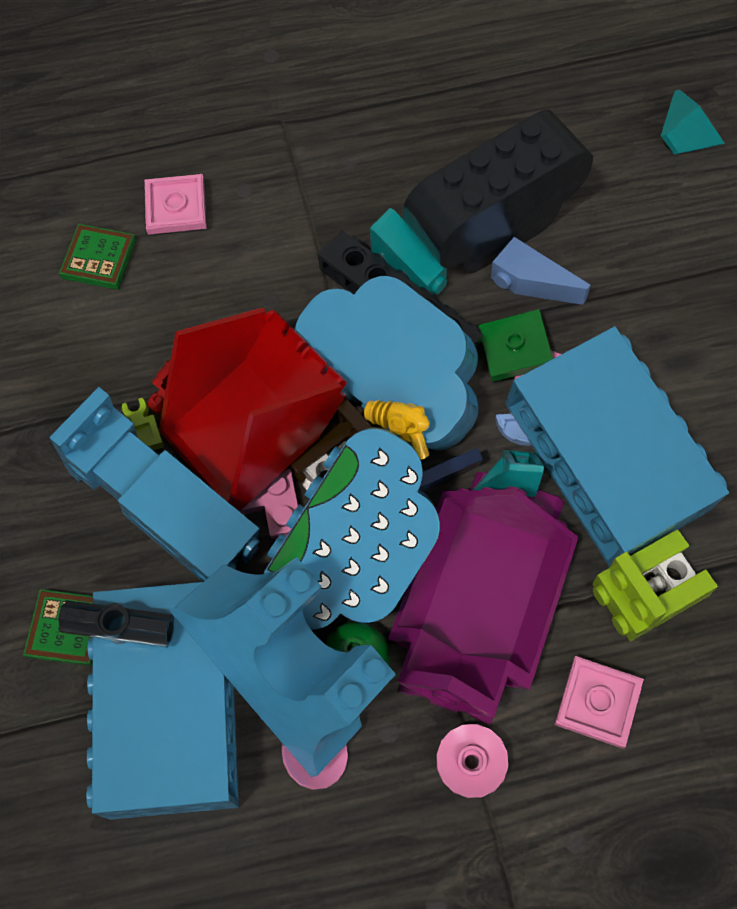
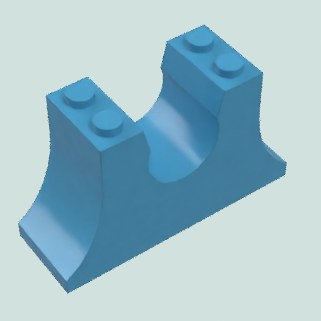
M297 557L280 569L262 575L243 573L224 564L171 609L170 612L311 777L317 776L362 727L359 714L396 674L372 645L355 646L350 652H340L324 644L311 631L304 618L303 609L315 598L321 585Z

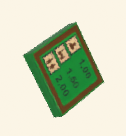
M78 224L59 275L64 280L118 290L136 243L135 235Z
M40 589L23 656L31 659L93 667V660L89 659L87 647L89 638L93 637L65 634L58 630L60 609L66 600L93 604V596Z

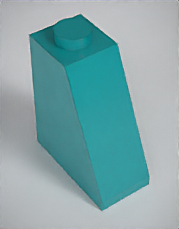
M389 208L370 227L371 252L380 254L387 264L395 270L403 271L410 281L419 288H426L432 295L434 293L439 294L445 288L448 281L446 279L447 268L439 264L405 221L392 208Z

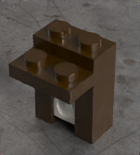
M345 399L337 409L338 420L325 429L319 439L289 465L291 473L306 490H308L317 475L322 471L329 470L323 465L334 447L337 446L342 449L354 434L363 429L379 428L380 425L372 424L371 421L365 419L364 410L359 405L353 407Z

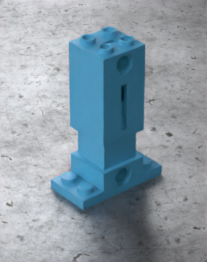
M100 387L49 437L72 477L78 482L82 480L94 491L99 485L117 499L124 516L202 582L224 564L236 570L242 560L248 563L259 550V547H257L260 542L258 540L259 528L166 450L158 455L138 439L134 423L113 407L110 396Z

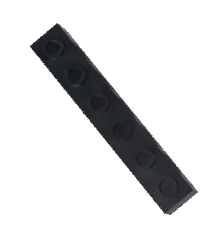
M341 230L318 253L319 269L352 294H355L365 282L375 277L390 276L401 280L454 320L471 338L477 353L481 350L483 335L476 325L471 322L466 323L457 316L450 306L439 303L426 288H419L410 281L403 271L395 270L387 264L380 254L372 253L364 247L362 241L356 236H350ZM352 264H360L359 266H350Z

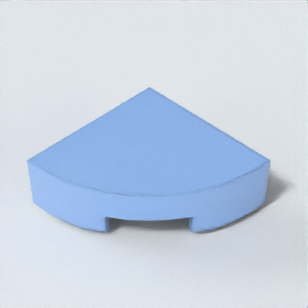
M512 414L496 415V425L505 438L518 445L531 446L528 438Z

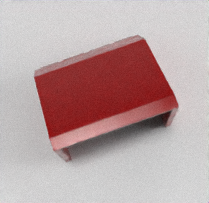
M264 308L175 331L159 432L194 473L238 511L242 510L319 439L346 396L342 390L346 386L347 381L332 366H328V362L312 346H308V342L293 327H289V323L276 310H270L267 313Z

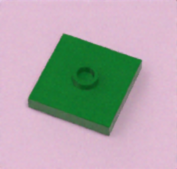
M539 309L479 325L480 332L483 335L482 342L492 382L526 374L553 359Z

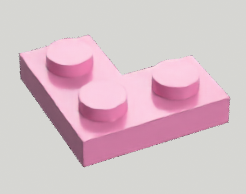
M291 469L284 470L239 511L244 515L265 510L271 540L277 539L281 533L285 536L288 535L291 529L286 526V523L298 507Z

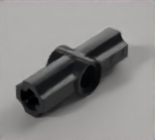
M66 600L64 605L61 606L58 617V630L61 633L108 639L116 644L130 642L168 648L174 632V616L172 614L128 609L117 603L98 605ZM124 617V623L118 630H109L110 624L115 618Z

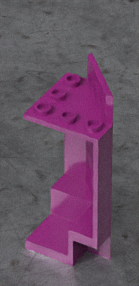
M476 472L470 490L459 488L457 491L442 492L436 508L440 522L438 539L406 589L388 639L408 650L397 680L400 683L397 692L408 696L424 697L431 701L430 704L455 713L458 711L465 712L476 718L477 721L491 726L505 686L527 690L531 688L578 536L567 528L566 523L558 520L564 504L561 498L537 490L536 497H527L523 490L516 487H507L501 490L484 487L481 490H473L487 474L485 472Z

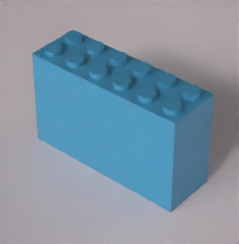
M615 326L513 380L505 405L528 438V441L609 567L616 557L626 551L631 556L710 512L729 494L724 477L719 472L714 471L707 461V454L704 448L694 442L688 433V427L684 419L676 415L672 410L666 393L661 388H657L650 378V371L646 364L637 359L632 351L629 339L625 335H621Z
M203 582L93 592V604L108 605L117 603L128 609L172 614L170 610ZM124 617L115 618L111 622L109 630H118L124 623ZM174 617V632L168 648L130 642L116 644L108 639L89 638L87 646L88 656L90 660H93V673L88 675L87 688L89 695H93V708L88 710L87 713L88 730L92 732V747H88L87 765L89 770L92 769V784L87 787L86 798L88 807L92 808V814L112 820L239 808L234 686L180 622Z

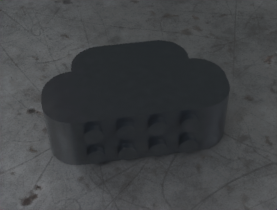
M551 110L537 112L423 179L408 195L404 204L403 219L442 267L452 268L460 265L468 273L479 271L492 264L513 237L525 243L540 234L552 223L561 209L562 202L571 197L587 179L593 164V155Z

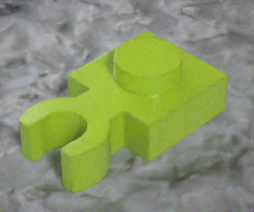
M143 398L138 399L140 408L135 412H131L128 405L123 403L122 411L125 417L134 423L138 439L153 451L163 448L164 444L154 415L147 416L149 410Z

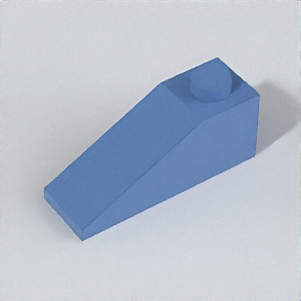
M515 237L492 262L490 278L500 288L508 289L514 294L581 305L587 299L591 286L589 283Z

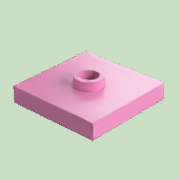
M203 174L144 180L145 218L148 235L207 229Z
M575 656L554 725L624 749L627 744L644 679Z

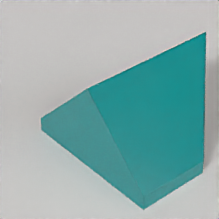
M681 90L674 91L661 133L662 139L673 154L725 144L700 105Z
M503 450L502 457L473 490H481L484 487L494 490L516 487L523 490L527 497H536L544 465L535 452Z

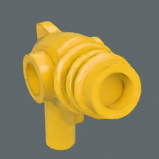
M370 400L366 404L364 409L366 420L371 421L372 424L380 425L384 429L389 428L390 431L400 435L405 441L412 442L413 448L420 459H425L429 456L423 431L428 429L430 421L425 415L423 406L396 401L382 402L381 400Z

